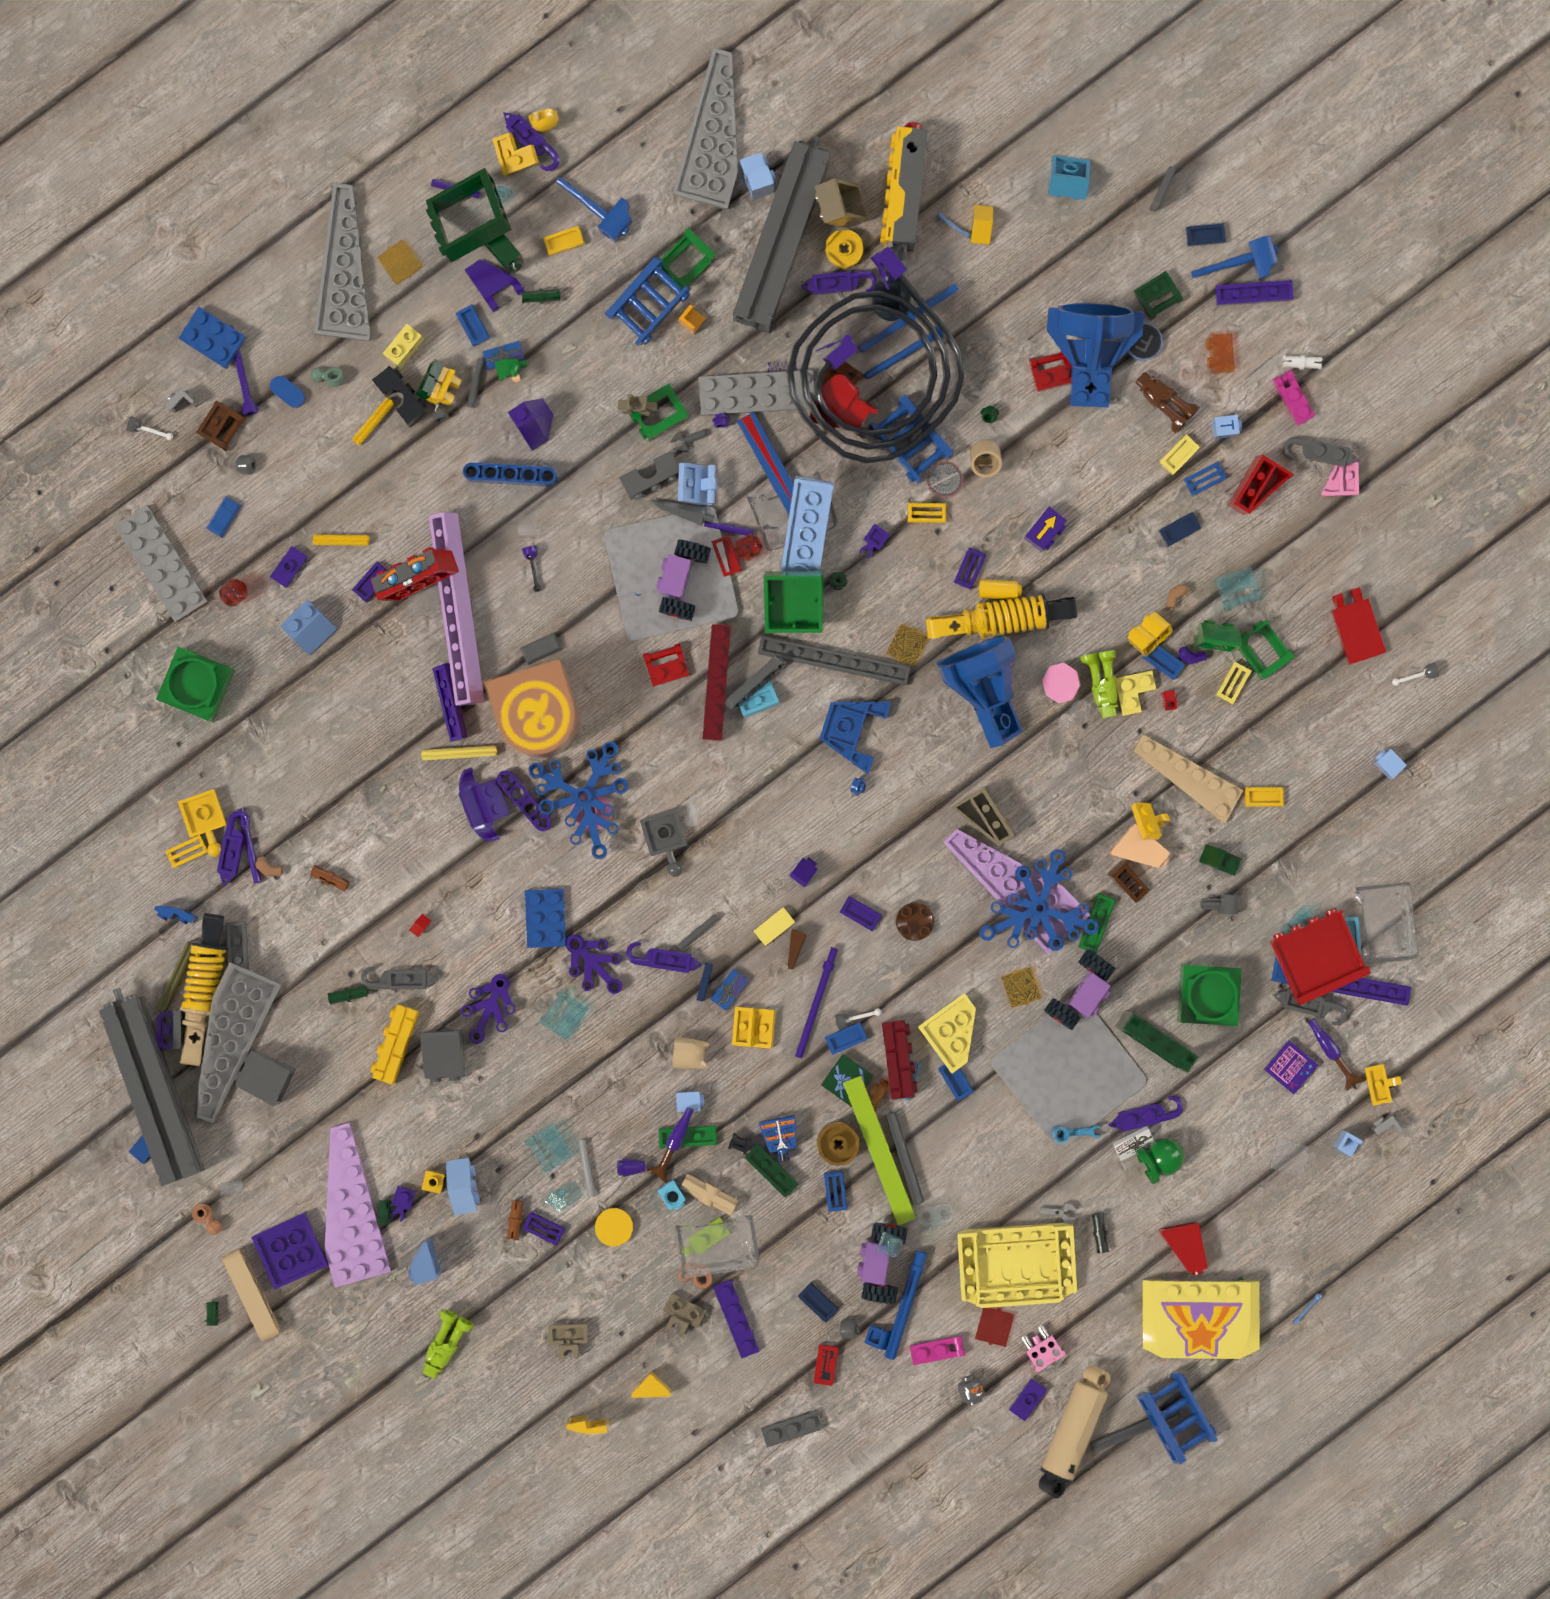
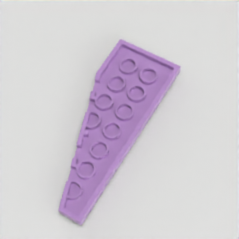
M958 829L943 841L948 849L1003 906L1019 912L1029 909L1017 904L1012 905L1008 902V897L1012 893H1016L1019 897L1031 901L1023 882L1015 877V870L1019 866H1024L1023 864ZM1030 869V880L1039 897L1044 881L1039 873ZM1021 870L1020 876L1025 877L1027 874L1026 871ZM1057 883L1051 886L1046 900L1049 908L1063 913L1077 908L1079 902L1063 886ZM1015 895L1010 898L1012 903H1016L1018 900ZM1037 905L1036 910L1038 912L1043 911V906ZM1082 906L1079 908L1081 913L1086 911ZM1087 913L1086 915H1078L1076 917L1086 920L1090 914ZM1032 916L1025 919L1022 927L1025 931L1030 925ZM1048 916L1056 935L1064 940L1068 936V932L1063 921ZM1039 920L1036 929L1037 935L1034 940L1049 954L1053 951L1048 946L1049 936L1041 920ZM1029 930L1027 932L1031 937L1034 936V932L1032 930ZM1057 939L1053 941V946L1055 947L1060 944Z
M350 1122L330 1128L325 1254L336 1288L392 1271L378 1220H376L377 1216Z

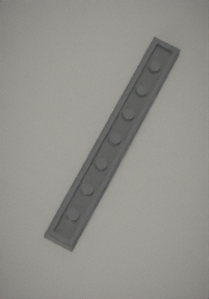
M761 635L758 649L759 655L768 657L780 655L787 661L906 686L911 666Z

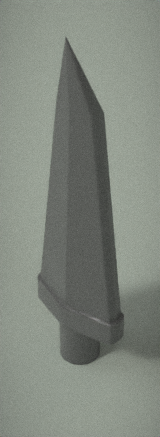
M651 499L659 509L702 526L703 521L711 523L714 521L715 515L706 513V507Z

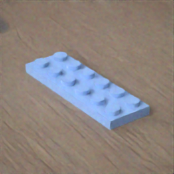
M800 476L795 477L781 571H820L834 487L833 482Z

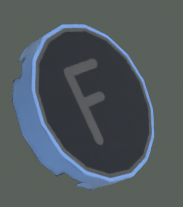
M1144 322L1143 334L1127 351L1128 355L1138 361H1147L1156 357L1163 344L1162 335L1158 328Z

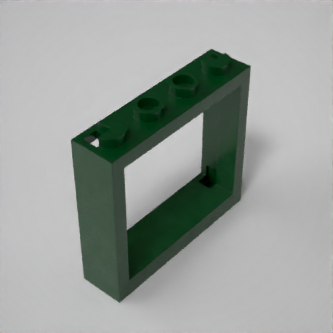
M486 168L426 200L428 207L426 212L432 220L430 224L436 232L434 236L439 245H441L439 250L442 256L446 255L451 263L512 230L494 179ZM484 188L495 218L449 243L439 212Z
M1125 1011L1115 1025L1116 1028L1186 1073H1189L1199 1058L1135 1013Z

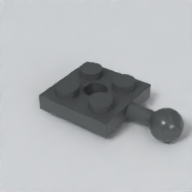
M677 809L641 819L640 823L650 856L666 852L669 862L667 867L668 874L672 877L681 875L683 868L680 863L676 862L673 850L688 845ZM660 828H668L669 835L667 838L659 837L658 831Z

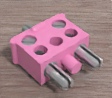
M1041 1325L1042 1330L1040 1327L1037 1329L1043 1337L1042 1341L1038 1335L1032 1338L1036 1344L1034 1346L1027 1336L1024 1337L1028 1344L1023 1337L1021 1340L1028 1349L1026 1353L1035 1365L1036 1372L1043 1370L1055 1373L1059 1370L1058 1366L1062 1362L1061 1357L1065 1355V1351L1060 1349L1052 1334L1049 1336L1044 1326ZM1050 1341L1054 1342L1052 1347L1048 1346ZM1042 1346L1046 1348L1044 1352H1040ZM1033 1352L1038 1353L1036 1357H1032ZM1059 1359V1362L1056 1364L1055 1369H1045L1047 1366H1049L1050 1364Z

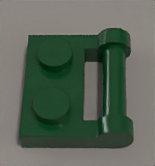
M1164 271L1133 291L1150 320L1155 319L1157 314L1175 303L1179 304L1184 301L1167 271ZM1171 291L1172 297L1153 309L1151 308L1150 303Z

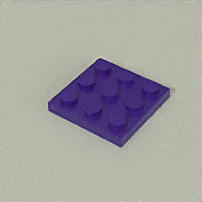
M305 1212L251 1237L275 1290L329 1265Z

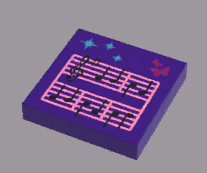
M1287 1040L1264 1070L1294 1095L1317 1068L1318 1064L1291 1041Z

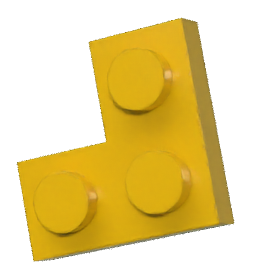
M506 133L492 139L503 176H508L539 164L534 145H528L517 150L512 133Z

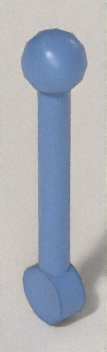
M943 213L937 214L938 220H943L963 234L965 238L969 239L971 237L968 232L945 218Z
M1317 1293L1314 1300L1292 1323L1297 1325L1317 1301L1322 1300V1295Z

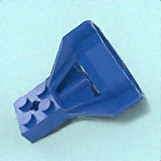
M1073 303L1058 305V308H1048L1047 332L1072 365L1070 406L1109 408L1112 368L1142 336L1144 313L1142 311H1133L1130 308L1110 304ZM1066 335L1075 336V337H1080V338H1085V339H1084V340L1067 339ZM1121 338L1120 341H1104V339ZM1090 382H1092L1095 388L1089 391L1085 387L1089 386Z
M1001 635L972 645L936 662L943 682L974 707L990 748L1002 746L1023 732L1011 703L1013 698L1011 663L1015 661V650L1010 638Z

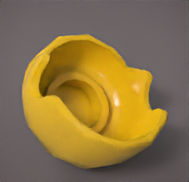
M552 108L537 111L528 116L532 127L539 132L552 130L559 121L557 111L555 110L554 112Z

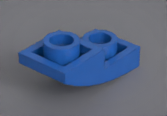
M155 906L154 908L158 912L157 916L166 921L167 919H174L176 915H178L177 919L184 924L188 922L194 923L198 916L176 907Z

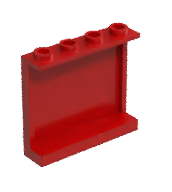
M1336 908L1325 912L1326 916L1310 918L1308 924L1303 926L1301 923L1290 928V932L1286 934L1283 931L1273 935L1274 939L1269 941L1298 1005L1307 1003L1371 974L1369 967L1365 966L1342 915L1344 913L1343 910H1337Z

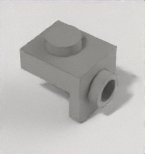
M180 388L176 394L172 393L167 398L165 406L175 413L186 400L194 407L198 404L194 401L196 397L190 391L184 392Z
M1389 1114L1384 1118L1382 1116L1373 1121L1374 1125L1370 1127L1376 1135H1380L1391 1126L1397 1133L1401 1134L1403 1132L1401 1128L1403 1124L1399 1118Z

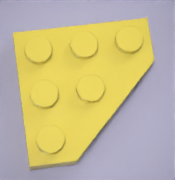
M965 993L918 1026L952 1074L968 1063L976 1008Z

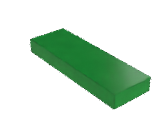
M1097 893L1088 919L1096 920L1099 928L1095 934H1087L1083 931L1078 945L1079 948L1089 949L1097 953L1114 907L1115 899ZM1089 923L1088 929L1093 930L1094 924Z
M716 1125L688 1127L680 1147L717 1145ZM659 1128V1148H667V1139L674 1128Z

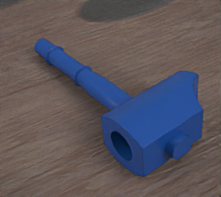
M562 177L557 179V184L602 219V222L598 225V229L602 234L614 243L622 235L626 236L630 230L628 227L633 222L629 216L630 205L628 201L621 197L608 213L596 202L573 187L570 182L568 183Z
M1270 235L1254 239L1248 243L1249 253L1191 271V276L1196 278L1253 261L1258 280L1266 279L1270 274V269L1278 262L1276 254H1278L1277 246L1272 244Z

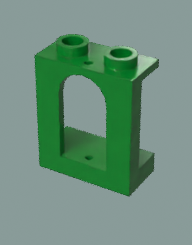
M689 228L683 233L684 236L661 258L664 261L661 266L662 270L682 289L685 286H689L716 259V254ZM691 244L703 258L685 276L678 278L670 270V265Z
M670 384L648 395L647 402L656 403L667 396L676 413L653 426H647L641 421V412L629 414L634 423H639L641 428L638 430L643 439L647 438L649 442L652 441V438L674 425L689 419L687 412Z
M1260 620L1252 626L1254 630L1250 633L1243 632L1241 634L1242 648L1238 649L1261 681L1295 658L1294 654L1286 649L1268 624L1269 620L1264 623ZM1254 633L1262 634L1280 657L1267 668L1263 667L1249 648L1248 640Z

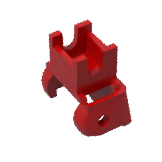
M844 373L831 377L822 387L823 400L831 412L845 423L856 427H861L869 412L877 414L878 409L859 397V387ZM815 398L814 403L818 408L821 416L833 428H839L838 425H836L833 421H831L822 413ZM810 411V418H811L816 424H819V423L815 420L813 414H812L811 411ZM854 433V434H856L857 436H859V437H861V438H862V436H863V435Z

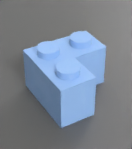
M760 152L741 159L740 167L752 200L774 193L776 177L773 170L769 171L770 166L767 157L763 158Z
M469 1158L446 1161L447 1192L454 1215L477 1212V1204L480 1203L479 1192H475L477 1187L476 1181L473 1180V1177L476 1176L475 1166L471 1165Z

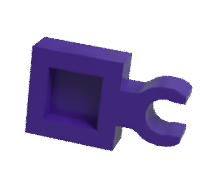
M874 524L863 539L867 542V545L860 549L859 554L863 550H868L869 555L866 559H869L872 555V550L875 548L879 551L890 534Z
M397 1186L391 1204L397 1206L391 1215L392 1219H394L396 1213H400V1222L404 1220V1210H411L417 1191Z

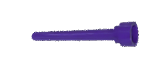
M239 349L234 357L244 398L242 406L243 415L249 416L259 411L257 404L251 399Z

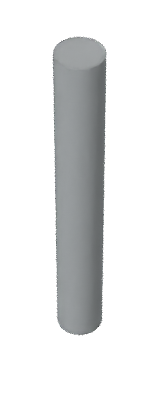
M586 1139L578 1140L588 1198L595 1197Z

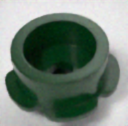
M986 406L982 408L980 414L984 422L994 423L998 418L999 410L995 409L994 406Z
M833 572L830 575L829 585L835 590H842L847 585L848 580L843 572Z

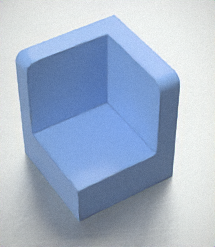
M1342 1130L1333 1147L1352 1157L1358 1144L1362 1145L1363 1141Z

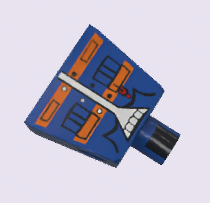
M795 1115L760 1121L759 1126L769 1152L777 1151L779 1162L791 1160L789 1149L796 1148Z

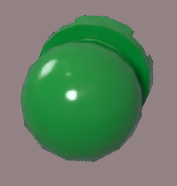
M1157 1139L1150 1144L1148 1151L1144 1150L1143 1147L1135 1151L1139 1162H1143L1147 1168L1145 1174L1151 1184L1160 1182V1175H1174L1182 1168L1185 1161L1184 1150L1174 1139Z

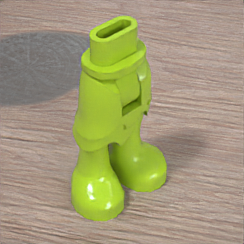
M1115 650L1080 656L1081 662L1087 664L1091 670L1092 693L1095 703L1099 706L1098 710H1101L1102 718L1117 716L1115 708L1118 707L1116 676H1113V660L1116 657ZM1100 660L1103 664L1105 675L1103 680L1101 679Z
M441 1309L439 1317L442 1320V1324L436 1338L428 1348L424 1362L425 1367L422 1371L423 1374L433 1379H436L438 1373L442 1372L452 1355L456 1352V1349L459 1347L457 1343L463 1333L470 1332L474 1327L472 1322L464 1317H459L449 1341L444 1342L449 1330L458 1317L456 1313L446 1309Z

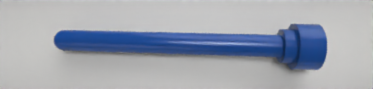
M934 326L941 339H944V336L940 332V330L936 326ZM928 334L927 337L929 341H933L931 335ZM921 340L865 372L864 377L870 379L923 347Z

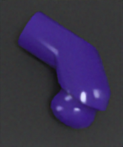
M1185 646L1181 647L1178 651L1180 659L1188 664L1207 660L1204 651L1194 654Z

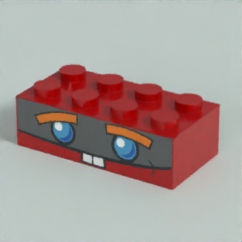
M426 548L422 551V554L410 556L406 562L392 565L390 570L379 571L376 573L377 576L370 579L377 600L399 602L459 573L453 552L444 550V548Z

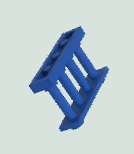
M654 257L605 312L609 319L619 318L639 337L635 342L637 346L646 345L652 339L651 334L680 302L683 303L690 296L689 292L692 289L690 286H685L682 289L662 270L661 266L664 261L659 257ZM653 275L658 276L677 294L671 303L664 299L650 285L648 280ZM640 289L642 291L645 290L664 308L658 317L637 299L638 296L636 294ZM627 304H632L652 323L645 332L624 313V307Z
M904 394L898 400L899 408L877 426L873 421L870 422V430L887 428L901 415L908 414L911 416L916 407ZM920 414L915 421L908 424L890 440L884 434L873 437L875 439L879 438L881 442L891 441L910 430L924 416ZM929 422L921 428L922 431L930 425ZM933 430L914 448L898 456L896 459L907 471V478L912 483L915 481L919 484L922 480L919 475L939 458L944 457L948 460L953 456L954 452L940 435ZM932 442L936 447L935 452L913 470L906 461L927 443L930 444ZM894 446L887 447L891 453L896 451Z
M1172 1372L1170 1375L1174 1381L1153 1394L1142 1391L1136 1397L1174 1464H1182L1187 1461L1184 1456L1187 1450L1204 1439H1207L1209 1442H1216L1218 1439L1215 1436L1216 1431L1214 1427L1208 1423L1190 1391L1185 1375L1180 1372ZM1178 1387L1183 1398L1163 1411L1159 1410L1156 1406L1157 1400ZM1185 1405H1188L1192 1415L1174 1427H1168L1165 1422L1166 1418ZM1197 1421L1202 1432L1182 1445L1178 1444L1175 1440L1176 1434Z

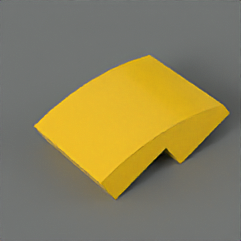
M735 1007L732 1045L773 1048L776 1010Z
M588 1415L568 1418L566 1428L584 1434H603L608 1432L609 1422L608 1418L589 1422Z

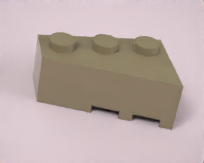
M986 786L951 807L997 846L1016 835Z

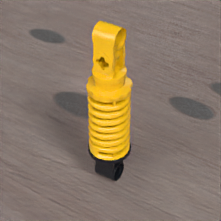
M1042 593L1037 598L1030 596L1028 599L1022 597L1021 600L1019 598H1015L1013 601L1008 599L1006 602L1000 600L999 603L993 601L992 604L990 602L976 603L974 610L964 609L963 613L932 616L925 620L927 636L931 639L966 633L967 636H971L972 633H979L980 638L984 639L989 634L997 636L998 630L1001 635L1005 634V629H1007L1008 634H1011L1013 627L1015 633L1020 632V626L1023 632L1027 631V626L1030 631H1033L1034 623L1036 629L1048 630L1050 621L1077 618L1078 615L1075 597L1047 601L1045 594ZM952 621L957 622L956 628H952Z

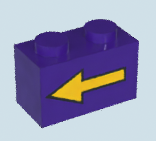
M1049 506L1025 535L1024 539L1040 552L1044 549L1048 551L1055 542L1052 540L1056 534L1060 536L1065 530L1066 526L1064 524L1067 520Z

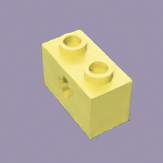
M406 324L383 352V355L401 369L424 339L422 335Z

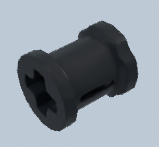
M733 1133L728 1149L731 1150L733 1148L746 1155L752 1139L749 1138L747 1140L737 1136V1133Z

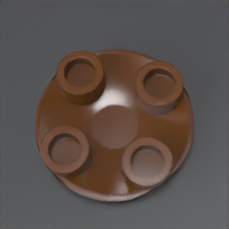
M914 902L904 905L896 916L898 932L904 938L911 941L926 938L934 926L931 910L921 903Z

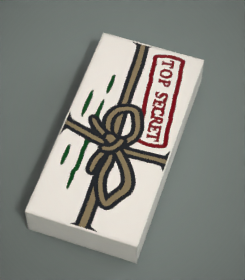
M1146 1126L1112 1144L1119 1159L1122 1161L1135 1155V1151L1141 1147L1144 1150L1149 1148L1154 1140Z

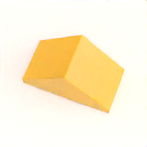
M974 205L971 233L972 244L990 245L993 207Z
M652 1371L632 1391V1398L671 1396V1389Z

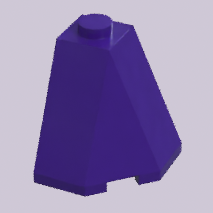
M543 398L524 401L508 411L511 420L532 451L549 440L554 414Z

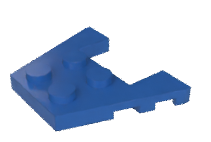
M831 702L819 739L859 769L869 774L874 757L856 752L855 748L866 714L886 719L891 702Z

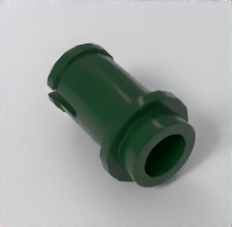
M379 1200V1215L376 1218L378 1224H390V1220H392L390 1218L391 1201Z
M206 1302V1326H217L218 1322H220V1319H218L219 1302Z

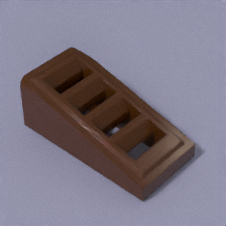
M1122 861L1108 873L1111 879L1135 903L1150 890L1130 867ZM1128 875H1130V877L1123 883L1122 881H1123ZM1135 881L1136 883L1128 889L1127 887ZM1140 886L1141 889L1134 895L1133 892Z
M794 929L791 931L788 969L791 970L795 966L806 938L805 933Z

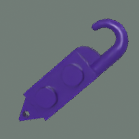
M503 112L507 125L505 127L506 130L512 133L519 143L524 147L534 145L537 156L547 152L552 157L553 164L551 166L540 165V168L544 171L555 170L560 162L558 153L521 115Z
M866 270L812 275V278L802 284L801 288L814 293V295L852 292L857 288L858 279L869 278L872 281V286L866 289V292L873 291V287L878 280L874 273Z
M235 811L228 818L217 873L220 875L223 886H226L238 874L244 835L239 830L234 829L236 818L239 816L244 817L246 824L250 825V817L244 811Z
M640 942L631 943L626 950L627 959L635 965L689 973V971L702 966L701 963L692 957V954L656 948L648 950L645 958L635 957L632 954V949L635 946H640Z
M1169 1096L1168 1100H1173L1177 1103L1175 1111L1165 1113L1161 1105L1151 1104L1119 1112L1108 1126L1126 1132L1172 1120L1181 1115L1183 1103L1178 1097Z

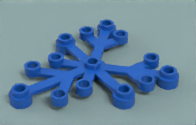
M607 742L603 745V756L599 763L597 761V752L595 750L587 751L586 758L590 762L593 774L584 788L576 789L563 781L560 772L561 765L557 760H552L549 763V768L553 775L545 772L540 763H532L528 769L529 775L532 778H542L549 782L536 786V793L538 795L544 796L547 792L559 788L573 795L553 802L549 799L542 800L539 803V810L543 815H550L555 809L575 804L570 814L565 817V824L568 827H573L583 807L585 815L575 833L570 836V842L573 845H579L582 841L581 837L588 826L594 845L592 847V855L598 860L606 857L607 848L601 844L596 824L607 829L611 835L617 834L619 828L616 823H610L592 813L590 805L602 811L604 816H611L613 814V807L595 798L615 792L617 794H624L628 790V782L623 778L616 779L613 785L593 790L599 777L609 774L618 775L621 772V765L619 763H612L606 767L610 758L615 757L618 753V747L614 742ZM610 747L614 749L612 754L607 753V749ZM594 753L596 756L594 759H590L588 755ZM553 763H557L559 765L557 769L551 768ZM618 766L619 770L617 772L612 771V767ZM535 768L540 770V773L537 775L533 774ZM623 784L625 787L623 790H619L617 786ZM541 786L545 788L543 793L538 792V788ZM582 794L587 795V799L585 801L580 799V796ZM549 805L550 810L544 811L543 807ZM606 807L611 808V812L608 814L604 812ZM573 818L574 823L568 824L567 819ZM612 825L617 828L614 832L609 830V827ZM578 836L579 841L573 842L572 838ZM602 849L603 854L597 855L596 850Z
M1056 849L1050 853L1049 859L1052 863L1049 871L1046 869V862L1042 859L1037 860L1034 864L1035 869L1039 871L1044 881L1039 897L1030 880V869L1026 866H1019L1015 870V877L1023 882L1031 901L1019 897L1016 893H1012L1008 897V902L1012 905L1017 904L1029 909L1019 912L1003 906L1000 902H993L991 904L992 912L1002 913L1011 916V918L992 927L989 925L981 927L979 935L983 940H992L995 933L1015 924L1007 944L1011 948H1016L1019 945L1018 938L1025 919L1031 916L1032 919L1028 929L1025 931V937L1029 940L1035 939L1037 935L1036 929L1039 920H1041L1049 936L1048 946L1054 951L1061 950L1064 946V941L1060 936L1056 935L1048 916L1063 921L1068 932V938L1072 941H1076L1080 937L1079 931L1073 925L1082 927L1087 934H1095L1098 931L1099 925L1096 920H1082L1076 917L1088 913L1089 907L1086 904H1079L1077 908L1063 913L1049 908L1046 902L1052 885L1062 880H1069L1072 877L1070 869H1063L1056 875L1059 864L1065 861V853L1062 850ZM1056 853H1059L1061 855V859L1059 861L1055 860L1054 858ZM1040 861L1044 863L1042 869L1037 867V863ZM1021 870L1026 871L1027 874L1025 877L1020 876ZM1064 871L1070 873L1068 878L1063 877ZM1011 896H1017L1018 900L1016 903L1011 902ZM994 904L1000 905L999 911L993 909ZM1039 904L1043 906V911L1041 912L1036 910ZM1082 905L1086 907V911L1084 913H1081L1079 911V908ZM1089 923L1094 924L1093 930L1088 929ZM986 929H989L991 931V935L989 937H986L984 935V931ZM1029 930H1032L1034 932V936L1032 938H1029L1027 936V932ZM1072 931H1075L1077 933V937L1075 939H1072L1070 937V933ZM1013 938L1017 941L1015 946L1010 945V940ZM1056 939L1060 942L1058 947L1053 946V941Z

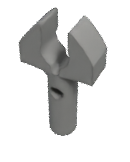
M1064 1203L1062 1208L1041 1207L1040 1214L1060 1216L1063 1219V1223H1071L1076 1217H1068L1064 1212L1068 1210L1077 1211V1209L1070 1203Z

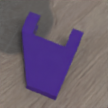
M481 259L464 269L493 313L500 308L492 296L507 286L512 285L518 296L522 294L521 291L525 292L516 278Z

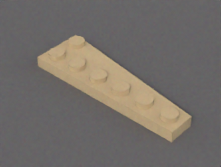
M1145 735L1141 736L1133 750L1135 754L1155 768L1165 778L1169 779L1220 822L1226 823L1243 792L1242 789Z

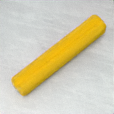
M385 398L352 438L353 442L359 446L363 444L395 405L390 398Z
M314 534L313 544L368 546L370 544V537L368 535Z

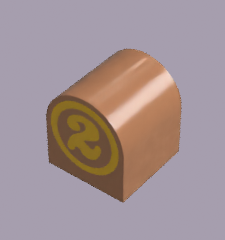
M560 659L484 682L499 731L505 741L513 748L533 758H549L562 753L572 744L578 733L580 717L565 665Z

